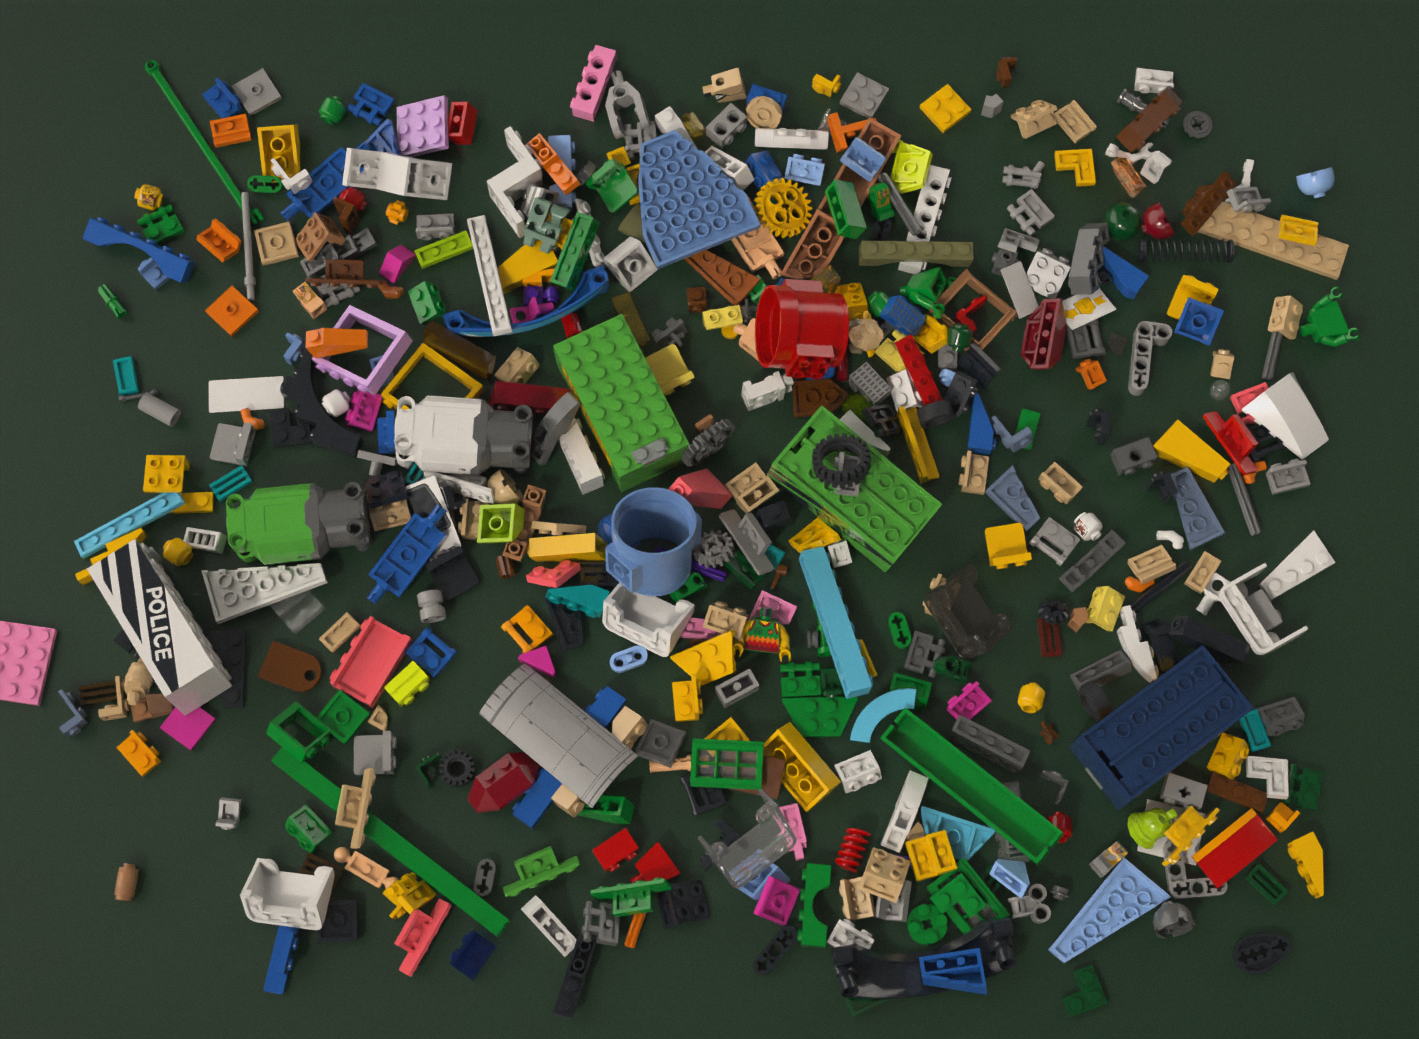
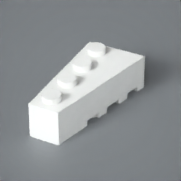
M574 417L567 433L560 434L558 441L582 494H586L604 486L603 479H605L602 469H599L597 465L598 461L595 453L591 452L588 447L590 443L587 436H583L581 432L583 427L579 418L575 419Z

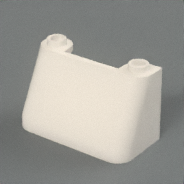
M619 582L604 600L602 622L609 631L659 656L667 657L672 652L693 615L695 605L687 600H679L674 606L656 596H645L636 592L632 594Z
M257 858L240 894L247 917L258 923L310 930L321 929L325 921L334 882V870L331 867L322 866L317 867L314 875L279 871L277 864L272 859Z

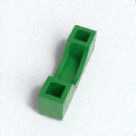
M807 863L806 868H802V880L805 881V889L801 888L800 900L804 901L803 909H799V921H802V929H798L797 941H801V946L826 947L827 926L815 917L812 903L817 893L829 888L831 865Z

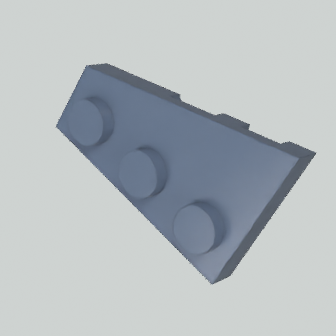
M1012 465L985 493L1015 523H1021L1024 531L1027 532L1039 521L1040 517L1031 499L1028 498L1023 488L1024 486L1021 480L1019 481Z

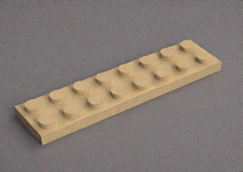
M1223 201L1198 231L1219 240L1224 239L1225 242L1232 239L1234 245L1335 280L1340 275L1349 247L1348 244L1319 234L1315 246L1278 238L1280 221L1252 211L1243 213V211L1234 212L1232 205Z

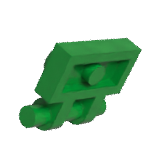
M171 204L165 207H158L157 211L150 214L146 213L137 220L140 227L145 224L148 225L147 228L142 230L146 240L147 238L158 242L157 245L185 232L176 214L168 217L167 214L174 211ZM163 217L164 220L153 224V220Z
M805 661L802 664L788 662V664L780 665V672H788V677L781 678L782 698L821 696L820 676H812V671L819 670V663ZM805 671L806 676L795 677L794 672Z

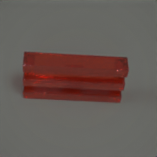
M1041 618L1037 619L1042 658L1062 656L1058 624H1053L1056 651L1053 652L1050 624ZM1042 623H1045L1049 652H1046Z

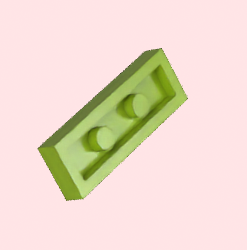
M465 230L414 251L423 269L474 248Z

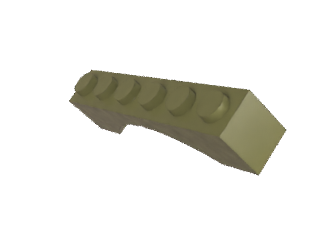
M861 241L859 246V266H879L897 262H931L950 267H970L973 261V242Z

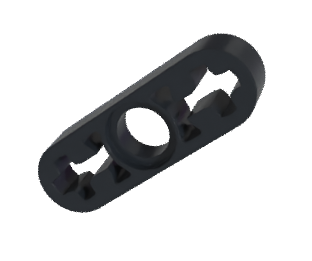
M783 927L755 959L753 970L757 975H767L797 939V931L794 927ZM791 930L793 932V939H787L784 944L788 946L784 948L776 939L779 938L781 941L785 936L783 932ZM772 945H778L781 948L779 956L774 957L770 954L769 949ZM766 953L768 958L774 960V963L771 964L769 961L766 964V971L763 969L758 971L757 962L763 963L766 959L763 955Z

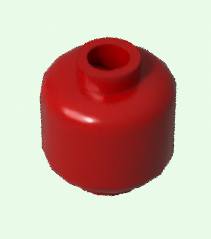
M345 187L339 197L353 204L357 212H362L367 204L364 201L366 198L365 194L355 187Z
M1054 812L1053 815L1047 818L1049 822L1064 834L1058 843H1064L1072 836V819L1065 815L1064 812Z

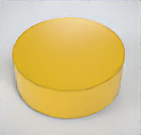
M735 325L721 328L722 335L727 339H734L739 334L733 331Z

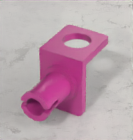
M532 297L528 306L510 309L512 322L514 324L537 319L538 315H546L552 312L554 305L552 302L537 304L536 297ZM522 312L526 318L520 321L516 318L515 314Z

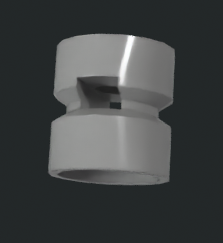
M428 590L417 594L418 605L422 608L420 610L422 623L439 622L446 618L445 607L441 605L443 603L441 590Z

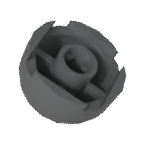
M1172 901L1161 904V907L1155 912L1153 917V927L1158 938H1167L1166 934H1172L1173 937L1180 936L1192 930V925H1195L1194 918L1189 909L1182 904L1173 903Z

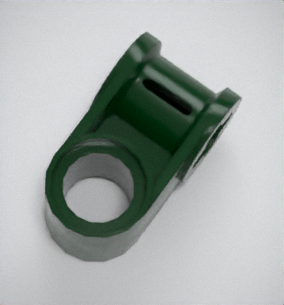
M954 656L938 657L934 660L933 668L937 674L950 678L955 682L968 683L967 675L969 667L972 666L971 662Z

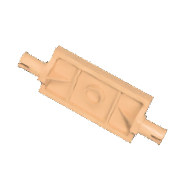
M747 196V198H748V200H749V202H750V204H751V206H752V208H753L755 214L758 213V211H757L756 209H754L753 203L751 202V200H750L749 197ZM764 222L760 223V228L731 239L752 273L766 267L773 280L777 279L776 276H782V271L775 260L783 257L784 252L772 233L769 234V228L763 229Z

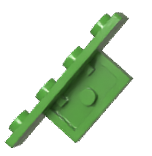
M551 846L516 860L514 864L520 880L504 886V894L506 897L516 896L521 893V890L528 887L535 888L542 881L557 878L558 874L565 871L567 873L572 872L580 865L577 856L558 863Z

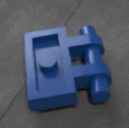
M362 83L354 95V100L358 102L355 106L350 103L348 110L353 112L354 116L362 117L368 123L380 126L382 119L377 117L380 113L386 117L395 101L390 96ZM366 106L372 109V111L368 113L363 109Z

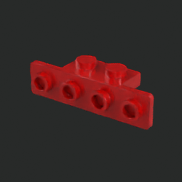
M912 335L896 341L894 344L924 406L943 401L934 382V376L928 370L925 364V357L920 353Z
M1217 411L1205 413L1203 415L1204 420L1225 448L1227 454L1232 458L1238 470L1243 475L1255 473L1258 469L1248 455L1258 445V442L1239 415H1232L1225 423Z

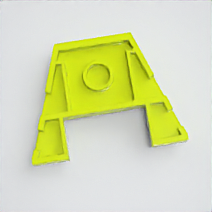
M899 140L892 153H896L890 179L899 194L925 187L932 153L926 149L912 144L909 145Z

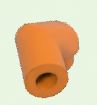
M1132 576L1125 579L1127 588L1135 592H1143L1155 583L1154 580H1151L1141 585L1140 580Z

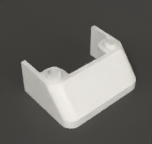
M1265 563L1224 585L1219 591L1220 601L1251 649L1258 655L1275 651L1308 630L1307 626L1280 640L1277 634L1265 631L1245 600L1248 596V590L1244 582L1263 571L1267 567Z

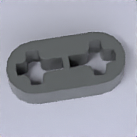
M590 160L584 164L575 176L580 182L579 186H582L597 167Z
M490 859L481 860L476 872L474 891L482 898L489 896L493 890L496 865ZM489 863L493 869L492 871L489 870L487 877H485V871L482 869V866H486ZM484 879L486 880L485 885L486 887H489V889L485 890L484 893H481V890L478 889V886H482Z

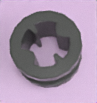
M817 630L813 633L807 631L808 648H811V646L818 648Z

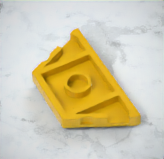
M734 629L675 653L670 658L690 676L695 674L696 679H700L701 686L736 671V661L734 659L735 646H733L735 631Z

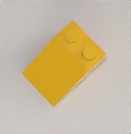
M298 124L258 127L262 175L276 176L271 169L273 167L271 162L273 158L289 179L300 172Z

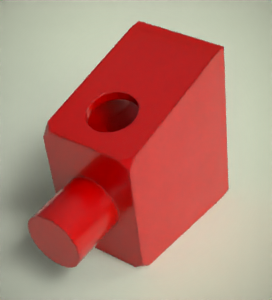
M657 842L635 864L639 874L630 879L633 884L639 880L646 882L652 881L654 878H664L669 882L681 874Z

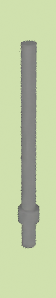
M242 192L246 268L244 284L247 287V300L253 301L255 300L254 286H256V278L253 276L249 193Z

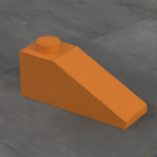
M320 328L306 331V349L315 359L368 348L367 330Z

